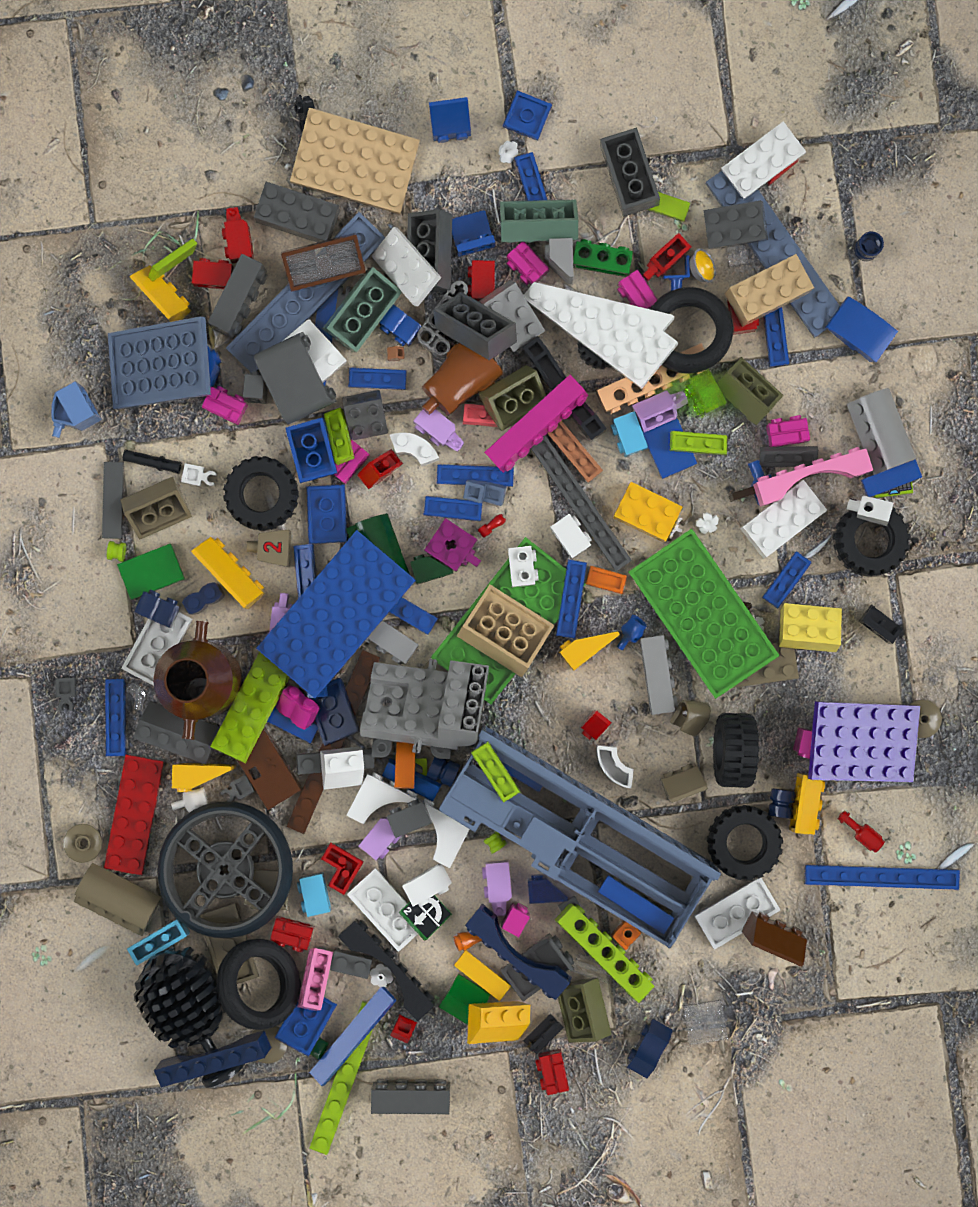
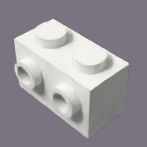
M568 514L550 526V529L570 558L573 559L591 546L590 541L592 539L586 531L582 532L578 527L581 524L576 516Z
M531 546L508 548L512 588L535 585V581L539 580L538 569H534L533 562L537 561L536 551L532 550Z

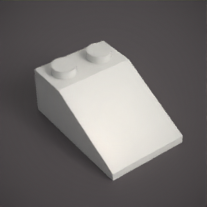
M308 319L284 340L301 332H304L309 337L311 345L308 353L322 382H325L347 361Z

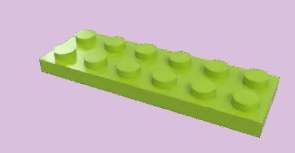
M261 652L258 653L210 746L212 749L243 763H246L290 678Z

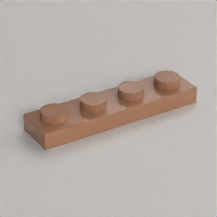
M562 420L554 431L547 433L587 483L603 471Z

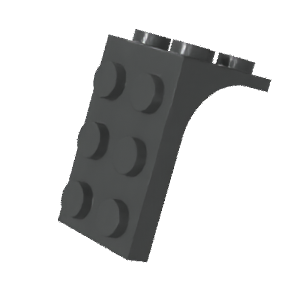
M550 933L521 954L537 963L558 965L565 972L574 970L572 956L568 951L563 952L561 941L556 935L552 937ZM511 963L500 969L523 1002L541 989L537 985H532L527 980L528 977L523 973L516 972Z

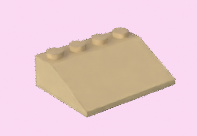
M489 585L462 626L457 637L515 674L523 677L555 625L497 588Z

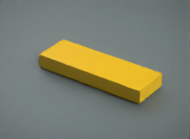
M467 950L463 952L454 964L456 968L498 1001L502 999L511 987L507 981Z

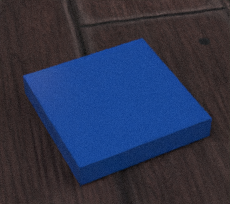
M517 90L503 127L538 141L552 104Z

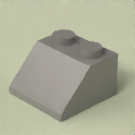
M573 238L549 239V244L545 245V260H548L549 267L567 284H572L574 277Z

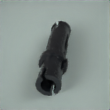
M127 449L124 450L122 457L124 462H131L153 467L158 471L165 470L177 474L180 473L182 466L180 461L165 459L164 456L156 457Z

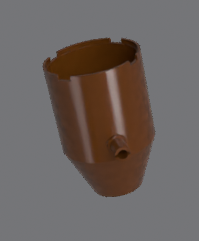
M196 621L195 638L169 648L159 659L154 672V689L158 700L170 713L183 718V739H195V727L198 719L214 717L229 709L242 686V671L238 661L227 648L206 640L209 622ZM183 660L198 663L204 669L207 677L203 693L189 701L174 697L170 692L168 684L170 668Z

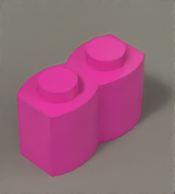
M291 685L282 691L276 705L277 710L282 715L290 718L297 727L304 730L313 724L319 711V706L312 699L305 697L298 688Z

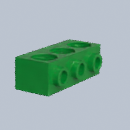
M581 239V241H576L573 268L627 277L630 271L633 251H629V248L623 246L613 248L607 243L596 245L592 244L590 240ZM586 250L589 256L582 258L579 256V252ZM601 253L608 257L604 262L600 261L597 257ZM623 257L626 259V264L620 265L616 259Z

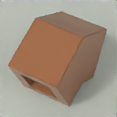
M388 347V361L404 359V347Z

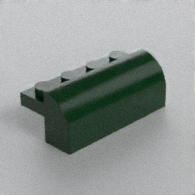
M388 513L362 520L346 528L349 538L356 530L359 531L409 574Z

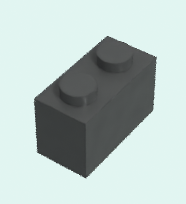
M250 372V374H245L243 398L248 403L267 404L268 387L261 373Z
M416 799L407 803L408 807L401 809L399 806L389 811L390 814L387 815V819L395 838L432 823L424 801L419 802Z
M336 948L330 970L368 979L373 957Z

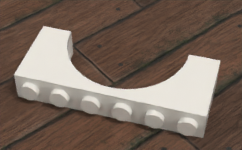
M375 772L372 774L368 773L346 816L364 824L367 818L383 805L393 802L409 803L416 799L419 802L424 801L437 834V847L433 860L450 868L470 829L440 812L438 808L434 807L435 803L426 798L421 800L417 798V793L409 789L406 792L394 787L395 782L393 781L385 782L380 774Z

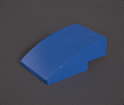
M849 296L846 297L825 327L850 349L856 350L869 362H877L898 333L884 319Z

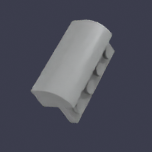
M889 388L865 395L847 404L864 449H867L874 475L916 459Z

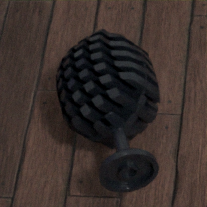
M191 947L184 948L183 951H173L174 948L156 953L144 965L142 973L135 982L137 991L134 993V1001L137 1003L139 1000L137 1008L140 1013H143L144 1021L147 1024L149 1022V1029L153 1033L156 1032L154 1036L160 1042L161 1040L166 1042L172 1038L168 1044L171 1048H176L179 1044L185 1045L190 1043L188 1047L201 1044L205 1052L217 1049L211 1036L219 1028L225 1011L219 1001L216 989L217 973L213 972L212 964L209 962L206 964L208 959L202 953L190 956L194 951ZM245 1064L204 1075L202 1083L206 1088L217 1086L236 1075Z

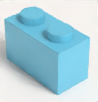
M635 411L612 420L613 424L610 427L613 435L618 437L619 442L617 446L620 454L624 453V456L627 457L648 448Z
M324 872L301 877L299 879L300 882L297 883L299 894H302L304 901H301L303 913H307V917L330 912L332 909Z

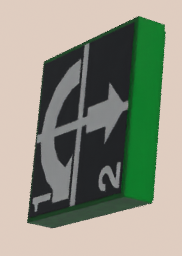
M435 895L428 898L430 902L421 907L418 904L412 906L411 902H409L398 912L424 941L452 915Z

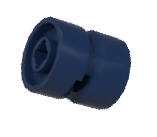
M873 231L863 234L854 246L857 258L867 262L876 258L884 247L882 236Z
M434 757L426 777L435 781L441 779L442 784L451 787L461 764L452 760L446 762V759Z
M771 788L770 799L773 802L769 804L768 815L793 819L794 808L791 805L795 803L796 792Z

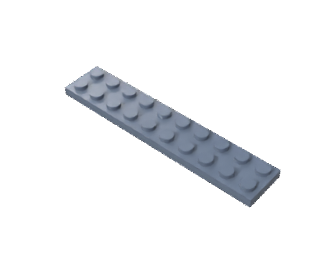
M722 171L706 181L705 184L722 207L759 200L763 201L768 240L748 243V245L765 269L797 254L814 289L807 295L791 302L790 305L814 338L827 330L825 327L840 305L760 191L756 190L743 200Z
M360 212L334 237L337 238L356 233L363 262L374 253L385 239V236ZM324 247L316 256L326 254V247ZM350 277L292 292L288 284L226 349L250 372H258L259 369L254 355L282 342L306 320L310 319Z

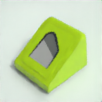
M416 758L415 771L424 776L427 775V758Z

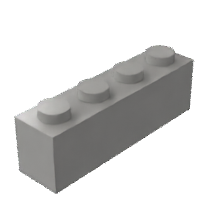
M383 620L365 640L367 643L372 641L377 644L375 648L383 654L386 652L392 654L391 659L400 665L402 662L407 664L419 646Z
M664 635L641 638L639 641L650 713L655 715L675 712V707H678L676 696L672 694V688H675L674 678L670 677L669 674L672 664L671 659L667 658L666 650H669L668 639H664Z

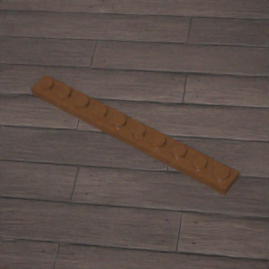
M364 650L361 652L346 687L355 716L371 681L374 662L378 663L380 657ZM346 738L328 746H324L322 743L319 752L342 748ZM311 773L308 775L286 827L305 834L324 790L322 773Z

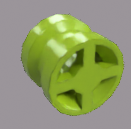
M109 541L107 560L118 559V561L123 562L126 555V543L116 544L114 541Z
M498 832L493 833L483 841L490 847L491 854L507 844L506 840H503Z

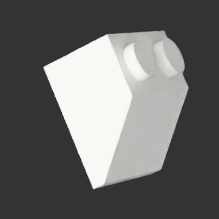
M357 746L320 751L324 790L362 785L364 761L361 748Z

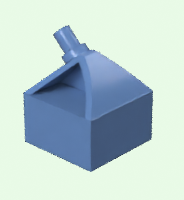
M76 381L55 392L51 410L53 426H55L52 434L53 437L60 438L61 431L65 426L83 431L102 420L84 387Z

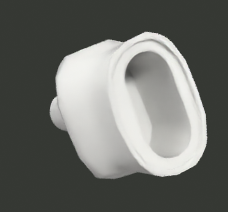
M204 787L183 792V800L171 803L172 809L177 810L185 807L190 813L201 806L207 805L208 800Z

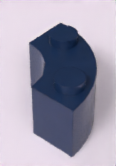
M652 1019L649 1025L645 1024L640 1032L642 1036L635 1049L632 1048L627 1056V1059H629L627 1068L648 1078L656 1068L664 1049L668 1045L673 1030L655 1019Z

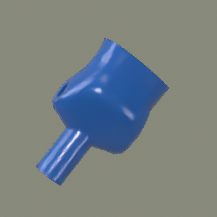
M632 614L631 618L621 627L623 637L617 645L620 650H624L629 641L635 643L643 636L647 625L641 618Z

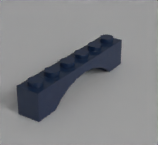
M484 904L480 905L465 924L470 934L481 938L482 943L486 947L493 948L502 960H507L512 964L516 972L527 976V980L532 985L539 986L548 998L556 1000L570 984L572 977L558 965L537 963L518 953L503 935L497 915Z
M263 1030L246 1035L233 1043L206 1053L191 1056L177 1055L163 1059L154 1069V1073L162 1088L263 1059L272 1047Z

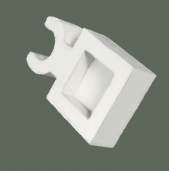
M185 463L181 482L201 486L202 481H204L209 486H215V483L209 482L208 478L211 475L217 476V473L214 471L204 473V467Z

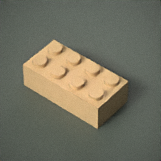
M797 254L730 287L725 292V295L743 327L807 295L814 289V286Z

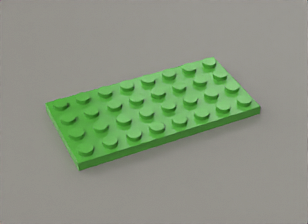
M690 529L629 571L631 577L715 699L780 656L693 529Z
M526 537L518 547L531 546L532 550L536 551L537 561L533 562L534 569H538L539 580L535 581V585L512 588L508 558L431 656L433 660L436 659L437 663L447 671H449L450 660L488 665L489 674L484 700L490 705L499 696L515 673L457 637L488 586L492 585L553 625L559 619L566 568Z

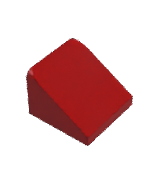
M399 1015L390 1036L408 1043L417 1022Z

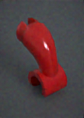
M503 514L496 515L488 524L480 527L478 532L485 538L492 533L493 529L503 525L506 522V518L503 517Z

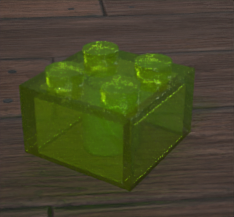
M709 369L688 379L685 383L686 388H684V392L688 399L692 398L695 404L693 409L697 416L700 415L704 418L723 408L727 403Z

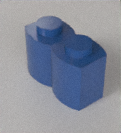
M394 304L379 322V329L387 335L391 333L396 337L394 340L401 346L406 344L408 347L416 339L418 331L422 327Z

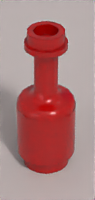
M844 810L837 818L840 823L845 822L856 832L855 839L869 851L878 852L885 843L882 836L868 824L860 826L849 817L850 813Z

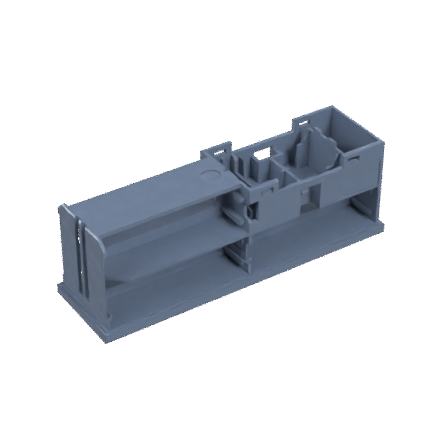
M483 725L478 735L479 741L473 750L488 741L502 762L580 808V811L574 821L570 823L522 793H518L503 803L483 770L472 762V754H470L444 797L439 811L476 832L481 823L485 824L532 853L531 857L534 859L531 864L533 868L553 880L561 882L668 948H671L712 880L719 879L721 872L716 865ZM464 818L469 819V823L466 822V821L463 820V819H464ZM598 821H602L693 876L686 890H681L591 836ZM577 856L584 857L672 910L671 915L674 917V920L665 934L660 933L598 892L599 886L572 871L570 868ZM539 862L542 863L543 865L547 866L549 869H548V870L544 869L543 867L539 866L538 863H539Z

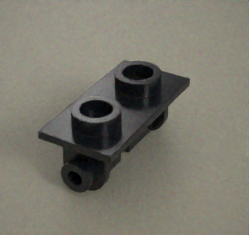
M299 95L294 103L295 112L299 114L300 118L299 127L301 132H303L309 108L315 109L313 99L310 96H304L302 99V96Z
M550 1013L523 1041L528 1045L529 1050L537 1055L564 1027Z

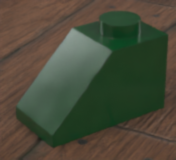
M424 554L413 557L414 561L410 562L417 585L454 574L451 568L429 556L425 557Z

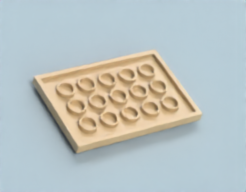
M309 108L290 183L401 214L420 140Z

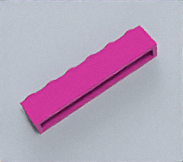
M569 375L484 453L503 473L511 470L519 458L525 457L532 446L538 445L543 440V436L548 432L554 431L558 423L562 419L568 418L572 414V410L577 406H581L589 395Z

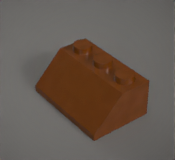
M752 911L742 929V933L750 944L803 967L807 939L802 934L803 931L794 926L789 928L786 926V923L779 919L771 920L763 912L755 913Z

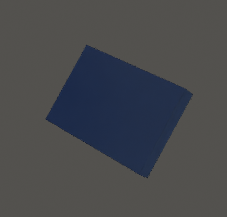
M342 678L330 681L327 685L328 697L310 698L319 706L315 721L324 746L360 732Z

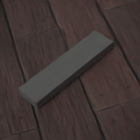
M104 462L103 539H122L123 508L120 499H123L124 462Z

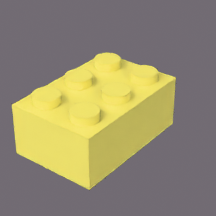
M784 603L780 610L779 647L837 652L841 645L842 609Z

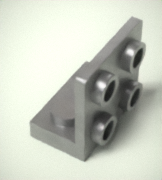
M380 390L342 397L349 434L352 440L388 433Z

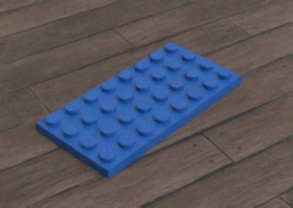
M356 530L256 649L316 699L416 580Z

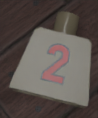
M290 530L259 533L258 541H247V552L257 553L258 561L284 567L290 566Z

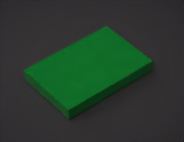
M171 543L117 564L131 600L141 597L143 591L149 592L150 589L157 591L185 580Z

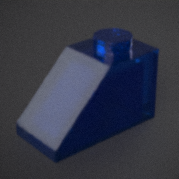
M542 874L531 875V878L527 879L529 904L568 901L567 895L547 877H543Z

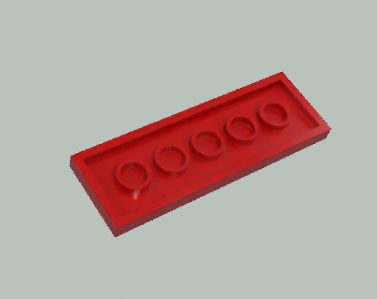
M125 755L104 869L143 875L165 761Z

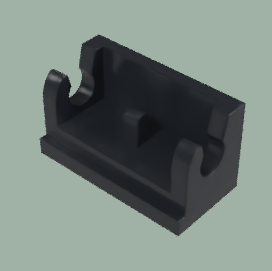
M872 604L859 619L861 624L888 644H893L903 630L900 625Z

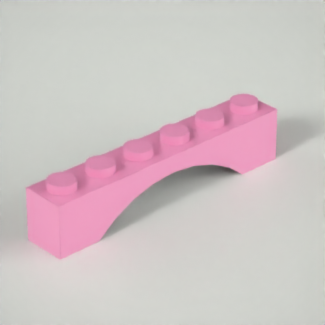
M859 447L848 450L849 454L843 456L841 453L831 455V459L827 461L821 458L812 461L813 465L806 467L805 464L794 467V471L787 472L786 469L777 472L776 476L769 478V475L758 478V482L753 484L760 507L783 499L786 492L797 481L809 475L834 473L851 479L873 471L867 449L860 450Z

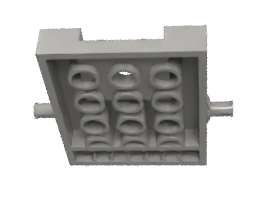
M433 659L429 660L428 669L374 662L365 712H363L360 727L361 737L414 744L412 749L414 753H416V749L417 753L421 752V745L458 750V746L475 744L478 739L489 666L450 660L449 671L443 672L436 670V659H434V662ZM383 701H390L392 704L385 707L381 703Z

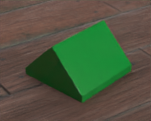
M458 973L438 1007L468 1025L469 1004L487 1003L491 994Z

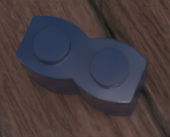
M212 582L203 586L199 592L185 597L182 603L189 614L195 615L203 612L208 605L221 601L225 594L218 583Z
M151 589L149 592L143 591L134 612L168 628H172L181 608L177 605L178 601L169 597L164 600L159 597L160 593Z

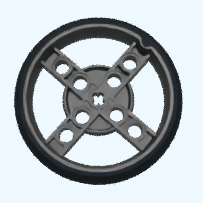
M238 802L210 803L185 815L167 835L158 859V883L162 897L169 910L189 929L214 938L240 937L250 934L267 924L283 906L292 883V855L289 844L281 829L270 817L260 810ZM222 816L237 817L250 822L235 842L218 841L210 845L191 830L203 821ZM249 833L254 836V842L250 845L245 841V837ZM265 835L273 845L278 862L277 882L272 894L253 880L254 863L250 855ZM194 840H197L200 844L197 851L191 848V843ZM179 845L198 860L196 870L200 886L186 904L178 894L173 876L174 859ZM235 849H239L242 852V857L239 860L233 857ZM209 852H212L215 856V860L212 863L206 860V855ZM227 865H228V866H229V867H228L229 874H228V873H224V874H223V873H222V872H223L222 866H227ZM239 876L245 880L243 887L236 885V879ZM211 880H215L217 882L218 886L216 890H211L209 888V882ZM254 888L260 892L258 899L251 897V891ZM199 895L205 898L203 906L198 905L196 901ZM241 895L259 909L251 917L234 923H215L201 918V915L215 898L230 899Z

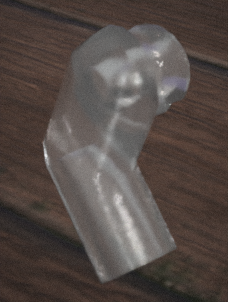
M136 683L129 684L126 690L135 698L133 709L143 711L145 692L140 685Z

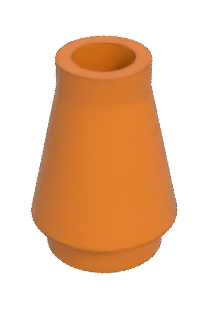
M469 932L457 933V936L453 937L458 951H466L482 941L477 935L473 936Z

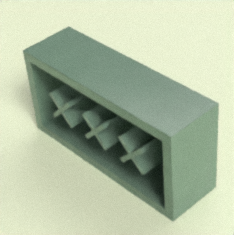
M576 199L500 202L501 242H549V239L560 238L578 240L579 220Z

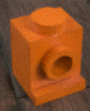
M623 921L611 933V936L627 950L642 933L639 929ZM630 930L632 932L631 936L626 937L624 935L625 931Z

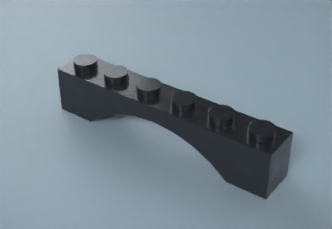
M538 336L522 348V352L551 391L567 378ZM586 402L572 410L571 418L590 443L606 431L607 428Z
M355 919L338 937L351 951L370 955L381 961L391 970L401 987L404 1008L418 1022L435 1006L433 1001L435 997L428 990L425 992L420 987L422 985L415 976L411 977L407 973L408 968L402 962L398 963L394 959V953L389 948L385 949L381 945L382 941L376 934L371 935L367 930L369 927L363 920L358 921Z

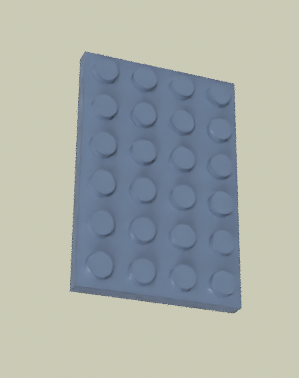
M200 316L108 333L113 409L120 410L211 395L205 317Z

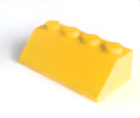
M210 537L195 547L191 552L243 608L249 609L265 594L263 592L264 586L257 579L253 581L249 577L251 572L244 565L240 567L236 563L238 561L237 557L231 551L227 553L223 549L225 545L219 538L214 539Z

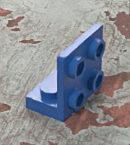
M485 210L452 219V236L458 257L495 247L494 236L491 233Z

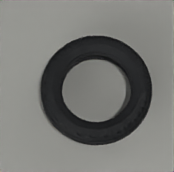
M684 287L672 290L661 296L650 310L670 314L681 307L702 309L713 319L716 335L713 342L705 350L695 354H682L673 350L662 365L679 373L705 371L716 365L725 356L731 345L733 322L730 312L716 295L704 289Z
M265 939L243 941L234 946L225 955L217 972L216 989L223 1010L234 1022L248 1029L265 1030L281 1024L290 1016L297 1005L301 986L299 971L291 955L282 946ZM251 957H260L267 960L273 965L279 976L280 992L278 999L265 1012L255 1011L248 1007L241 999L237 989L238 972L243 963Z

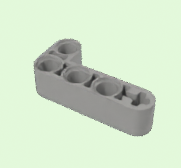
M463 281L454 282L451 285V290L446 292L436 308L456 295V288H463V293L468 295L467 284ZM433 310L418 331L417 338L422 347L438 358H445L447 352L450 351V344L440 335L442 332L437 330L435 325L432 324L434 319ZM424 333H429L432 336L427 342L421 339ZM440 344L447 346V350L443 353L436 350Z

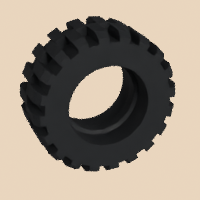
M254 456L251 459L242 460L241 464L235 465L232 468L231 474L228 473L226 477L227 483L224 484L223 488L225 491L223 497L228 512L240 524L253 530H272L279 525L285 524L286 520L294 514L293 511L298 505V484L291 471L278 460L266 456ZM256 476L270 477L279 488L277 503L267 511H255L244 500V488Z
M865 506L864 510L870 512L872 511V508L870 506ZM892 507L887 526L882 525L888 535V547L878 557H867L856 547L855 533L861 524L869 521L857 518L858 512L848 510L840 518V522L835 527L836 533L833 534V539L835 540V545L833 546L834 550L838 552L837 557L839 561L842 560L844 562L843 566L853 570V573L862 574L863 576H877L896 569L900 565L899 563L906 558V551L910 549L908 540L911 539V534L907 532L909 526L908 523H904L902 520L904 518L901 513L897 514L895 512L896 509Z
M722 713L716 720L713 737V769L716 782L721 787L749 788L754 784L759 762V736L757 722L751 714Z
M749 805L732 806L731 809L722 811L719 817L716 816L713 825L709 827L710 832L709 836H707L708 853L713 863L729 877L731 876L737 880L745 879L746 881H751L753 878L759 879L764 877L763 874H769L773 870L772 867L778 864V857L783 852L781 848L783 837H781V830L777 826L776 821L763 810ZM743 824L754 826L760 832L763 840L762 848L758 855L747 861L734 858L727 848L729 833L735 827Z

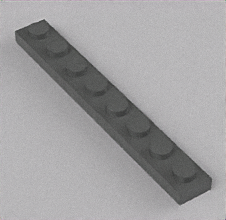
M546 435L543 436V440L538 445L532 446L531 450L616 572L632 561Z

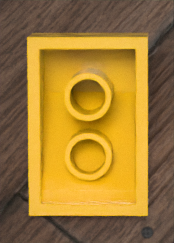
M617 631L572 642L567 640L560 646L561 651L558 653L569 667L575 670L620 634Z
M173 764L172 788H177V792H189L194 787L236 769V765Z

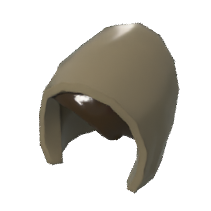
M683 700L679 703L671 717L670 723L681 727L680 731L696 737L710 719V706L698 701Z

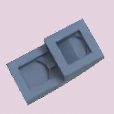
M467 480L463 499L477 503L485 501L502 506L507 486L484 481Z

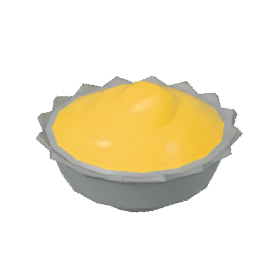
M697 248L689 260L690 273L700 282L713 283L716 276L714 261L711 259V255L707 254L706 250Z

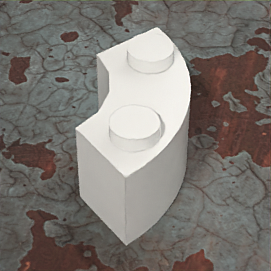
M394 433L390 435L397 455L405 454L412 456L418 460L421 467L439 461L435 449L420 436L411 433Z
M596 744V756L602 771L616 784L631 789L634 769L620 762L616 747Z
M439 863L405 882L402 887L412 906L418 904L421 907L430 902L428 898L437 893L441 895L448 891V886L452 882L443 865Z

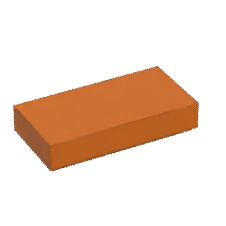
M590 566L585 584L622 594L627 575Z

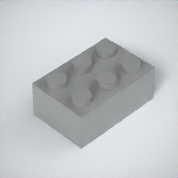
M509 280L479 301L481 304L516 323L517 342L508 348L512 352H515L545 331L519 287L512 280Z

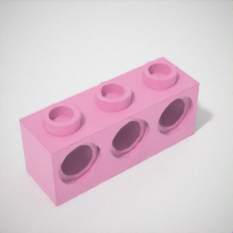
M317 948L309 949L297 1007L313 1011L321 1010L333 952Z

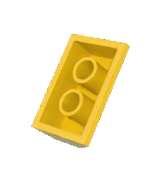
M150 265L130 276L170 322L182 320L191 312L188 307L190 303L182 295L179 298L175 293L177 291L175 286L170 281L166 283L162 279L164 274L155 281L148 277L152 268Z
M797 773L794 790L796 792L795 803L792 804L794 813L793 819H790V831L815 835V830L818 831L820 820L817 819L818 811L822 809L820 795L821 792H824L825 781L808 779V774Z
M520 1001L469 1004L467 1044L519 1040L530 1025L531 1005Z

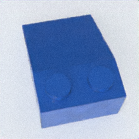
M467 97L429 102L434 141L445 143L449 139L465 140L468 136H471Z
M323 418L285 428L300 483L337 474L328 431Z

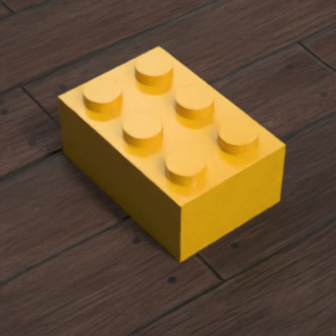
M630 482L613 518L664 543L667 541L682 510V506Z

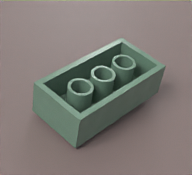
M374 267L368 268L322 329L349 351L357 352L402 291Z

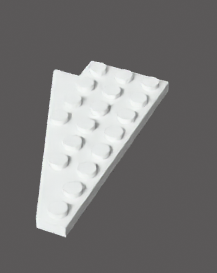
M536 282L524 294L525 299L531 306L641 389L678 345L675 339L664 332L675 319L671 314Z

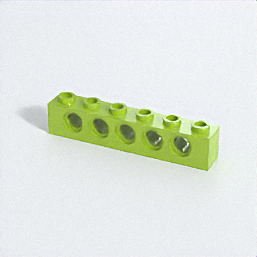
M570 903L554 920L636 1002L640 1003L655 987L651 983L653 979L645 971L641 973L637 969L639 965L632 958L628 960L624 956L626 952L618 944L615 947L610 942L612 938L605 931L601 933L597 929L599 925L592 918L588 920L583 915L585 911L578 904L574 906ZM577 920L583 921V926L580 929H575V922ZM595 933L597 936L596 940L593 943H589V935ZM609 947V954L602 956L603 948ZM622 960L623 967L616 970V962ZM636 974V981L629 983L630 975Z

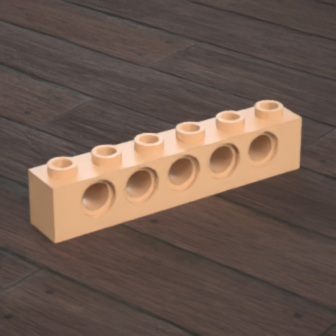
M702 343L680 353L695 354L705 349ZM661 365L653 375L659 379V383L653 385L648 381L639 393L632 390L631 386L634 383L625 377L597 390L596 395L605 414L608 412L614 414L620 411V407L627 404L629 407L638 403V399L645 396V399L654 396L656 390L662 388L665 391L673 387L672 383L676 381L682 383L691 378L690 375L694 373L676 372V376L670 377L666 373L668 368ZM708 369L702 372H698L697 375H700L708 371ZM617 391L622 392L624 399L621 401L616 400L614 393Z

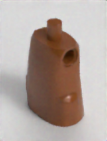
M461 343L455 344L447 352L446 359L440 369L422 386L423 391L430 398L422 408L430 415L439 407L449 416L473 395L493 385L494 381L503 375V372L493 358L488 360Z

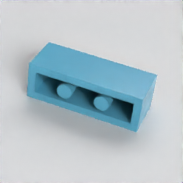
M176 919L127 948V951L137 966L156 953L187 937L190 931L187 926Z

